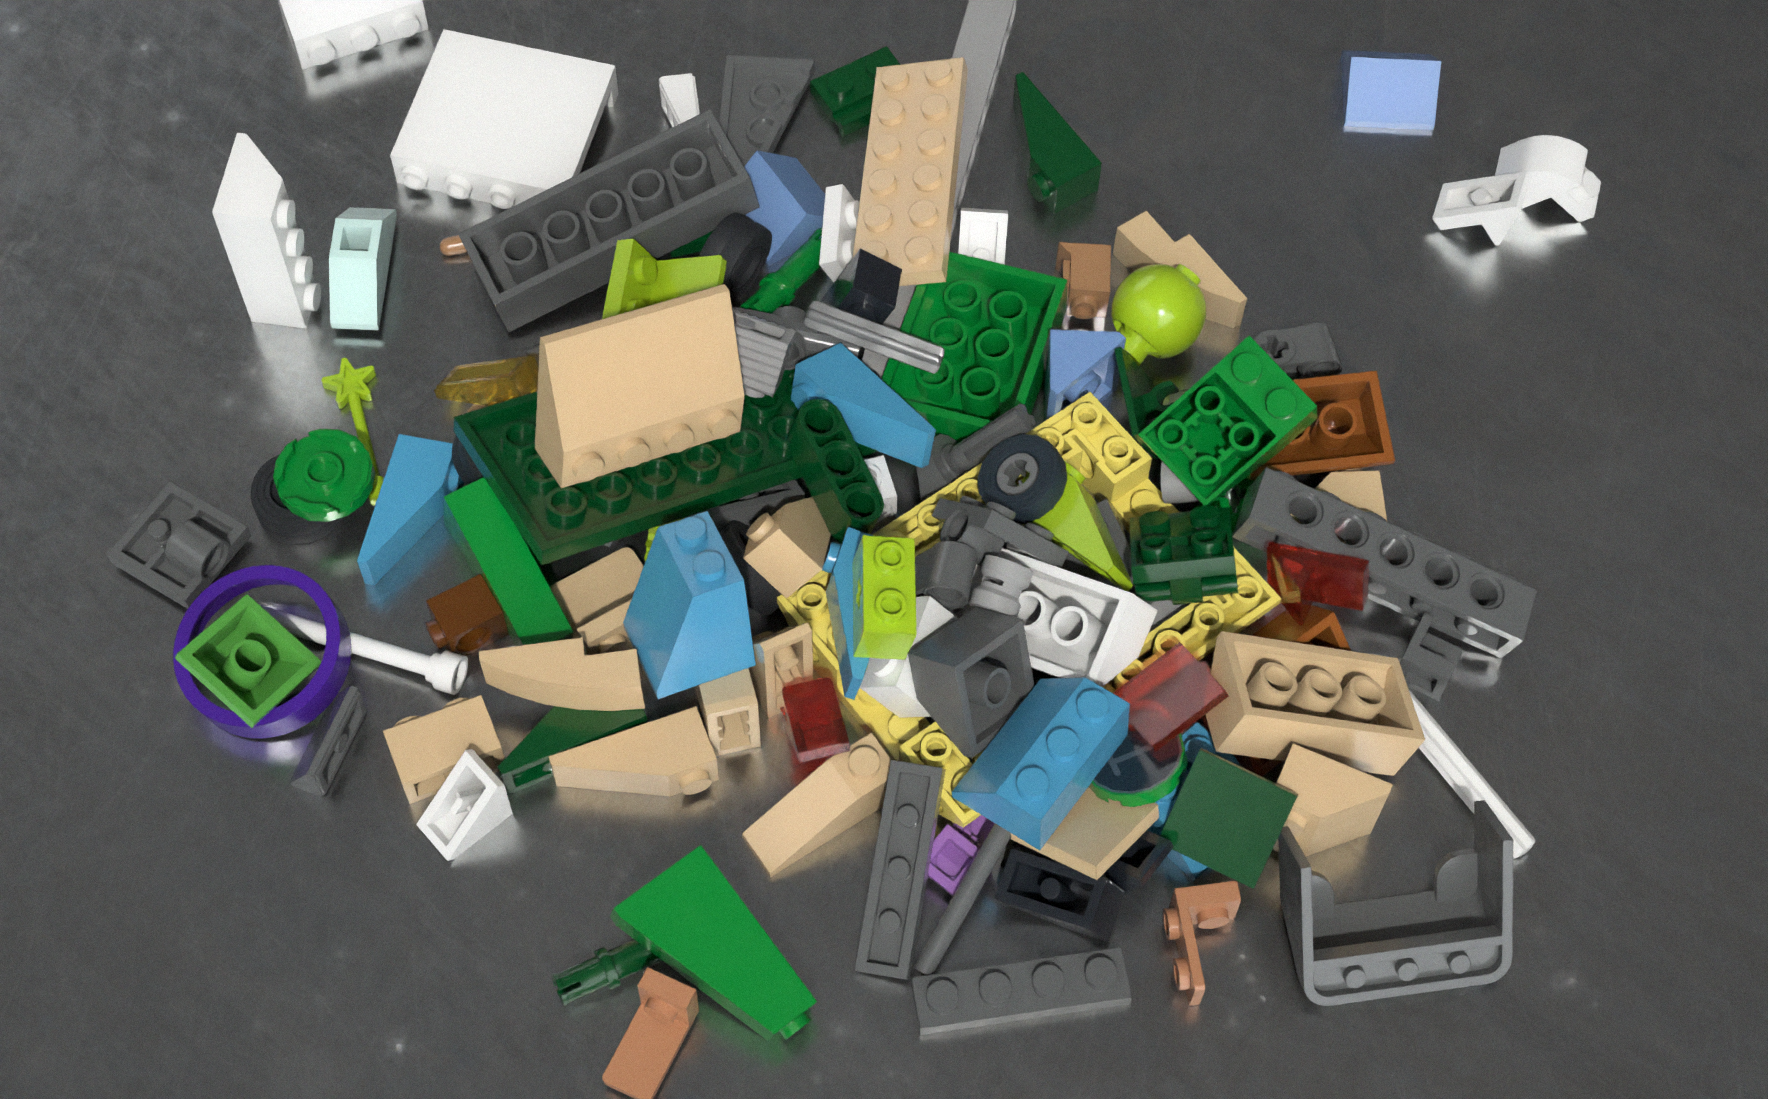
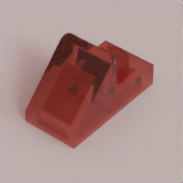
M1269 542L1267 547V583L1282 598L1281 604L1297 624L1303 626L1313 602L1359 611L1364 610L1368 600L1369 560Z
M829 677L782 688L784 707H781L780 711L783 726L800 763L851 751L835 688Z

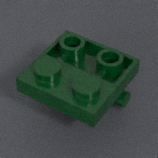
M1200 506L1189 512L1170 514L1162 511H1151L1140 517L1130 518L1131 569L1137 597L1146 603L1172 600L1173 605L1203 602V597L1238 593L1229 507Z

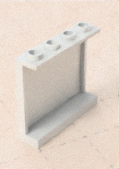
M443 29L390 154L397 183L416 190H433L446 193L457 199L469 198L508 209L580 174L605 106L614 107L619 94L615 65Z

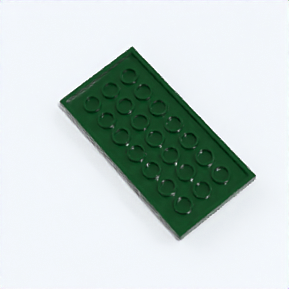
M795 369L784 370L781 384L773 397L766 394L762 398L744 395L740 432L564 488L559 486L535 450L537 391L454 417V433L541 565L802 477L787 444L789 431L799 412L791 400ZM855 442L862 457L878 452Z

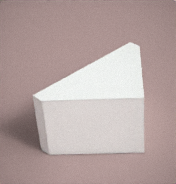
M473 749L465 750L416 825L446 860L450 861L461 855L513 813L505 785Z

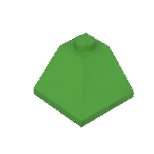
M248 594L242 597L179 651L175 657L180 664L251 728L318 669L321 664V660Z

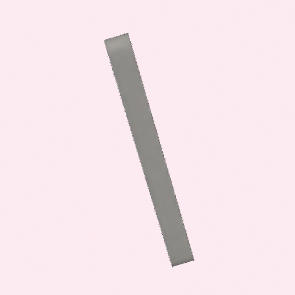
M969 0L952 58L964 57L968 74L951 239L1011 33L1017 0ZM917 285L899 286L896 307L883 325L900 331ZM865 349L862 362L882 379L889 358Z

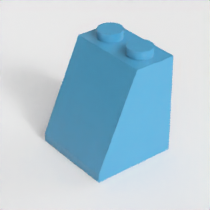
M708 511L658 527L623 621L628 638L633 648L637 649L638 659L658 699L756 666L744 579Z

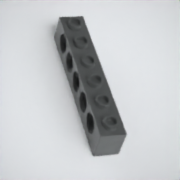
M1267 467L1247 489L1232 534L1233 538L1419 622L1425 612L1434 616L1430 627L1499 658L1505 656L1524 641L1537 593L1536 589L1521 583L1518 578L1511 574L1499 573L1477 563L1467 554L1452 552L1432 543L1425 535L1408 532L1390 524L1376 513L1364 512L1348 505L1332 493L1318 491L1296 481L1288 473L1273 471ZM1290 514L1296 516L1300 523L1296 522ZM1336 534L1339 535L1345 541L1346 544L1341 542L1337 538ZM1381 555H1383L1384 557H1386V558L1388 559V561L1390 562V564L1387 563V562L1382 558ZM1427 576H1429V577L1434 581L1435 584H1433V583L1427 578Z

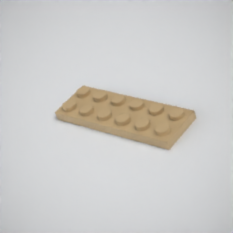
M964 57L877 67L853 257L861 248L901 268L902 273L899 286L940 283L947 280L968 74Z

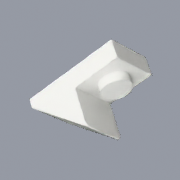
M1527 171L1444 183L1432 219L1440 230L1482 224L1493 243L1498 246L1520 214L1530 176Z
M961 208L958 254L1005 264L1008 210Z

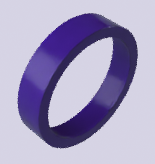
M275 565L243 568L229 573L207 587L193 601L182 618L173 649L175 675L187 700L220 729L246 738H271L285 735L313 721L332 703L339 693L348 674L351 661L350 631L345 617L336 603L318 583L307 575L291 568ZM262 586H295L307 593L315 601L322 613L326 628V646L323 659L312 680L299 694L288 702L275 707L251 728L235 712L210 702L196 686L193 674L180 664L175 657L179 651L202 633L212 616L236 596Z

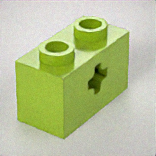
M862 535L852 562L853 657L905 660L917 635L915 539Z

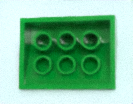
M949 252L946 282L919 284L916 286L900 329L902 332L935 343L945 349L937 373L932 374L889 358L881 380L936 429L935 436L939 434L948 435L958 443L1018 404L1026 406L1027 413L1031 415L1045 375L1050 330H1060L1066 314L1067 279Z

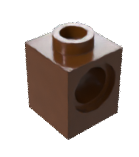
M481 574L426 600L431 620L425 622V626L437 649L446 646L448 651L468 656L509 635L503 611Z

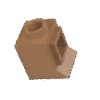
M1059 242L1055 269L1061 274V278L1067 279L1066 315L1080 319L1106 318L1110 296L1111 245Z

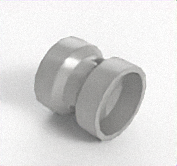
M985 555L980 569L983 575L981 584L973 588L968 604L974 608L978 607L1017 618L1021 608L1018 600L1020 593L1028 588L1033 571L1010 560L993 555Z

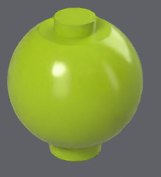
M1152 264L1141 267L1129 274L1115 292L1111 308L1112 322L1116 331L1126 337L1124 350L1138 366L1148 355L1164 359L1184 352L1194 344L1203 330L1206 320V302L1203 292L1198 287L1201 280L1182 264H1178L1176 268L1167 264Z

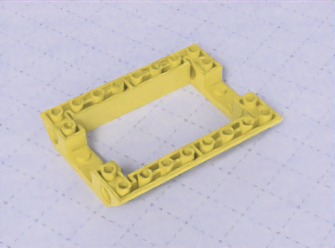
M1088 392L1026 433L1028 435H1037L1051 443L1058 450L1063 460L1086 478L1082 484L1099 502L1108 499L1113 504L1123 526L1129 533L1130 518L1140 517L1151 511H1162L1167 514L1179 513L1172 503L1165 504L1163 502L1161 491L1148 478L1152 458L1091 392ZM982 463L874 533L873 536L914 538L915 557L932 548L936 543L941 542L940 535L944 523L932 517L939 499L960 502L962 496H967L985 504L978 488V475ZM1019 475L1015 483L1017 485L1019 484L1018 481L1023 479V476ZM1234 547L1238 593L1203 597V602L1189 604L1148 633L1139 657L1103 686V688L1130 703V709H1132L1214 651L1216 639L1221 631L1238 634L1279 605L1282 598ZM821 570L787 599L783 595L778 596L777 604L789 627L808 623L812 630L813 668L866 733L874 735L891 760L940 767L946 770L938 814L962 828L981 816V814L954 799L952 791L984 750L974 756L971 762L960 752L936 722L930 724L925 717L899 718L861 688H859L855 700L844 697L826 598V589L831 574Z

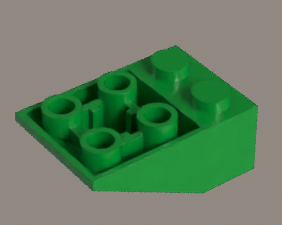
M1249 335L1140 432L1138 436L1203 506H1209L1281 452L1317 419V405Z

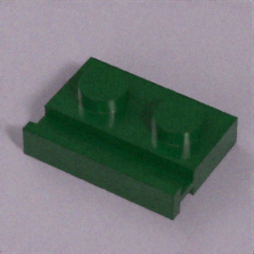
M887 46L810 81L811 94L831 122H835L839 127V133L842 137L870 124L877 67L901 65Z

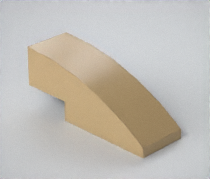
M1147 211L1117 227L1113 255L1131 273L1141 267L1152 264H1167L1174 268L1178 264H1182L1201 280L1198 287L1203 292L1205 298L1206 319L1231 328L1241 324L1247 297L1190 234L1174 242Z
M583 637L479 651V661L486 684L512 695L545 705L576 710L620 711L645 709L637 649L586 655Z

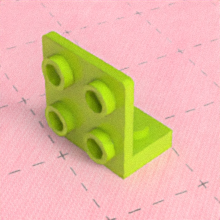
M635 239L617 240L602 319L723 285L727 261L721 255L657 261Z

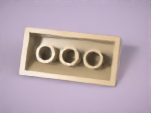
M1221 631L1218 635L1204 709L1216 752L1286 761L1292 745L1295 744L1362 772L1394 776L1425 741L1398 658Z

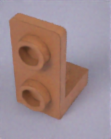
M1237 881L1175 888L1169 908L1163 909V924L1168 940L1175 939L1179 958L1173 959L1175 984L1178 991H1186L1189 1006L1199 1005L1205 992V982L1193 924H1198V927L1202 929H1213L1224 926L1231 919H1235L1241 903Z
M647 967L637 986L641 1004L602 1076L605 1085L634 1099H653L699 1012L696 989Z

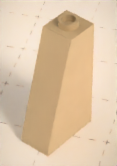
M749 668L695 686L703 725L715 756L761 747L758 702Z

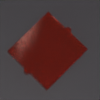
M1180 642L1113 692L1116 696L1130 703L1129 731L1136 730L1155 752L1229 697V695L1210 674L1211 669L1206 662L1199 663Z

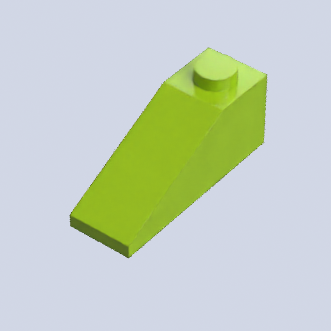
M1065 462L1067 483L1062 497L1052 510L1041 518L1028 523L1035 524L1053 533L1054 537L1051 542L1068 551L1070 555L1120 589L1128 592L1132 588L1133 583L1095 499L1081 485L1086 478L1073 466ZM1027 472L1026 477H1023L1021 481L1023 483L1026 482L1030 474Z

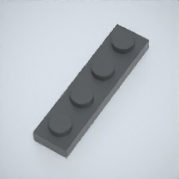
M891 760L855 971L910 980L946 772L943 768Z
M1122 947L918 976L911 979L920 1035L1130 1004L1132 1000Z

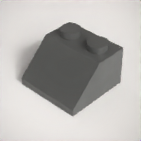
M975 607L908 653L917 700L960 752L969 758L976 756L991 743L1035 687L1023 619Z

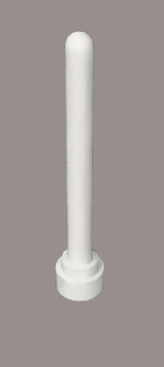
M260 605L293 636L326 645L325 624ZM350 632L352 654L425 675L426 681L432 683L434 689L456 695L464 684L468 671L467 656L447 650L442 654L434 653L432 656Z

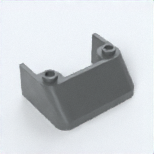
M1485 800L1474 801V848L1456 850L1445 855L1438 862L1434 870V890L1334 904V891L1328 879L1323 874L1311 870V865L1288 826L1282 828L1278 837L1280 901L1298 979L1309 1000L1317 1005L1332 1006L1489 984L1499 980L1507 973L1512 964L1514 840Z

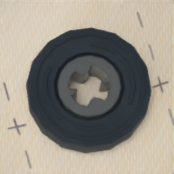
M1028 434L1007 438L994 447L982 462L978 475L979 494L986 506L988 501L1000 504L1016 513L1014 522L1023 524L1037 520L1052 510L1062 497L1067 483L1066 464L1058 450L1041 437ZM1027 471L1030 474L1029 478L1024 483L1019 480V486H1017L1015 483L1019 475L1026 477Z

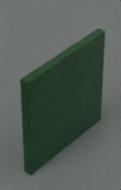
M1122 347L1116 348L1114 350L1132 436L1161 464L1162 461L1143 442L1138 434L1174 403L1163 405L1164 399L1170 394L1178 393L1179 389L1171 381L1161 382L1154 387L1153 381Z
M1200 748L1160 836L1172 842L1174 847L1172 850L1254 889L1299 794Z

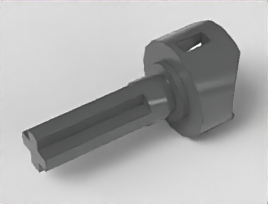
M1018 404L959 443L948 435L939 434L935 436L929 465L923 468L916 466L920 499L922 501L926 500L984 461L990 451L1005 439L1031 431V427L1036 425L1034 416L1027 413L1026 406Z

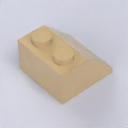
M1293 744L1276 783L1299 794L1283 827L1288 826L1305 857L1371 834L1393 784ZM1278 839L1273 847V850L1279 852Z

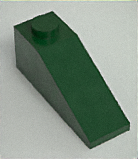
M1022 71L1015 75L1013 107L1027 185L1032 196L1039 202L1043 201L1051 212L1056 214L1098 191L1102 162Z
M554 706L498 766L501 781L505 785L507 795L553 777L549 756L647 723L644 709L596 711Z

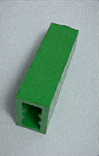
M483 477L443 496L444 523L474 575H482L502 609L508 633L514 644L522 646L572 639L574 631L526 542L485 478Z
M702 845L695 848L613 908L610 918L617 927L767 1041L778 1032L787 1040L811 1021L806 1011L817 1003V1000Z

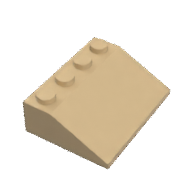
M725 284L540 337L535 450L561 488L590 481L608 473L627 467H634L652 459L671 453H678L687 448L740 432L744 389L730 291Z

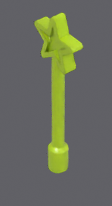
M342 358L339 374L323 377L321 381L324 389L337 392L336 403L339 409H342L349 402L357 437L369 452L375 470L373 490L369 495L370 504L375 506L384 477L379 474L361 399L368 402L372 401L371 391L366 385L376 376L372 365L354 369L347 358Z

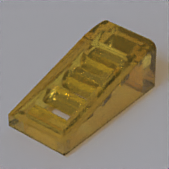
M534 356L457 365L436 386L434 392L438 399L491 406L536 392L538 390L539 366Z

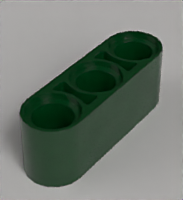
M811 399L805 402L799 409L788 434V448L833 538L842 544L848 527L871 535L884 509L882 495L840 411L829 401ZM830 470H834L838 472L840 475L834 474ZM850 511L856 512V513L859 514L861 517H857V516L853 515Z

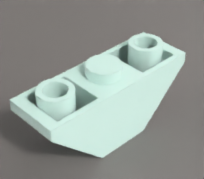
M350 207L335 218L329 253L330 324L332 328L379 330L397 218L396 209Z

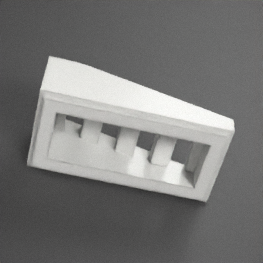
M692 73L662 76L659 78L661 106L672 128L700 114L696 81Z

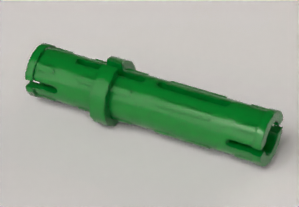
M822 228L816 229L809 239L776 272L768 273L760 281L759 286L761 287L739 308L772 314L778 308L789 306L795 299L794 294L820 268V237L822 236Z

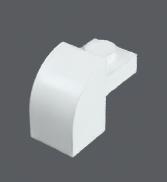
M1538 135L1522 139L1501 148L1495 176L1527 171L1530 176L1522 209L1552 198L1578 222L1593 218L1595 215L1601 181L1593 172L1585 167L1588 150L1584 146L1559 136Z

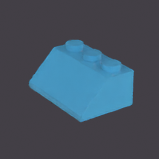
M1085 677L1040 679L954 788L952 797L1040 851L1128 735L1130 703Z

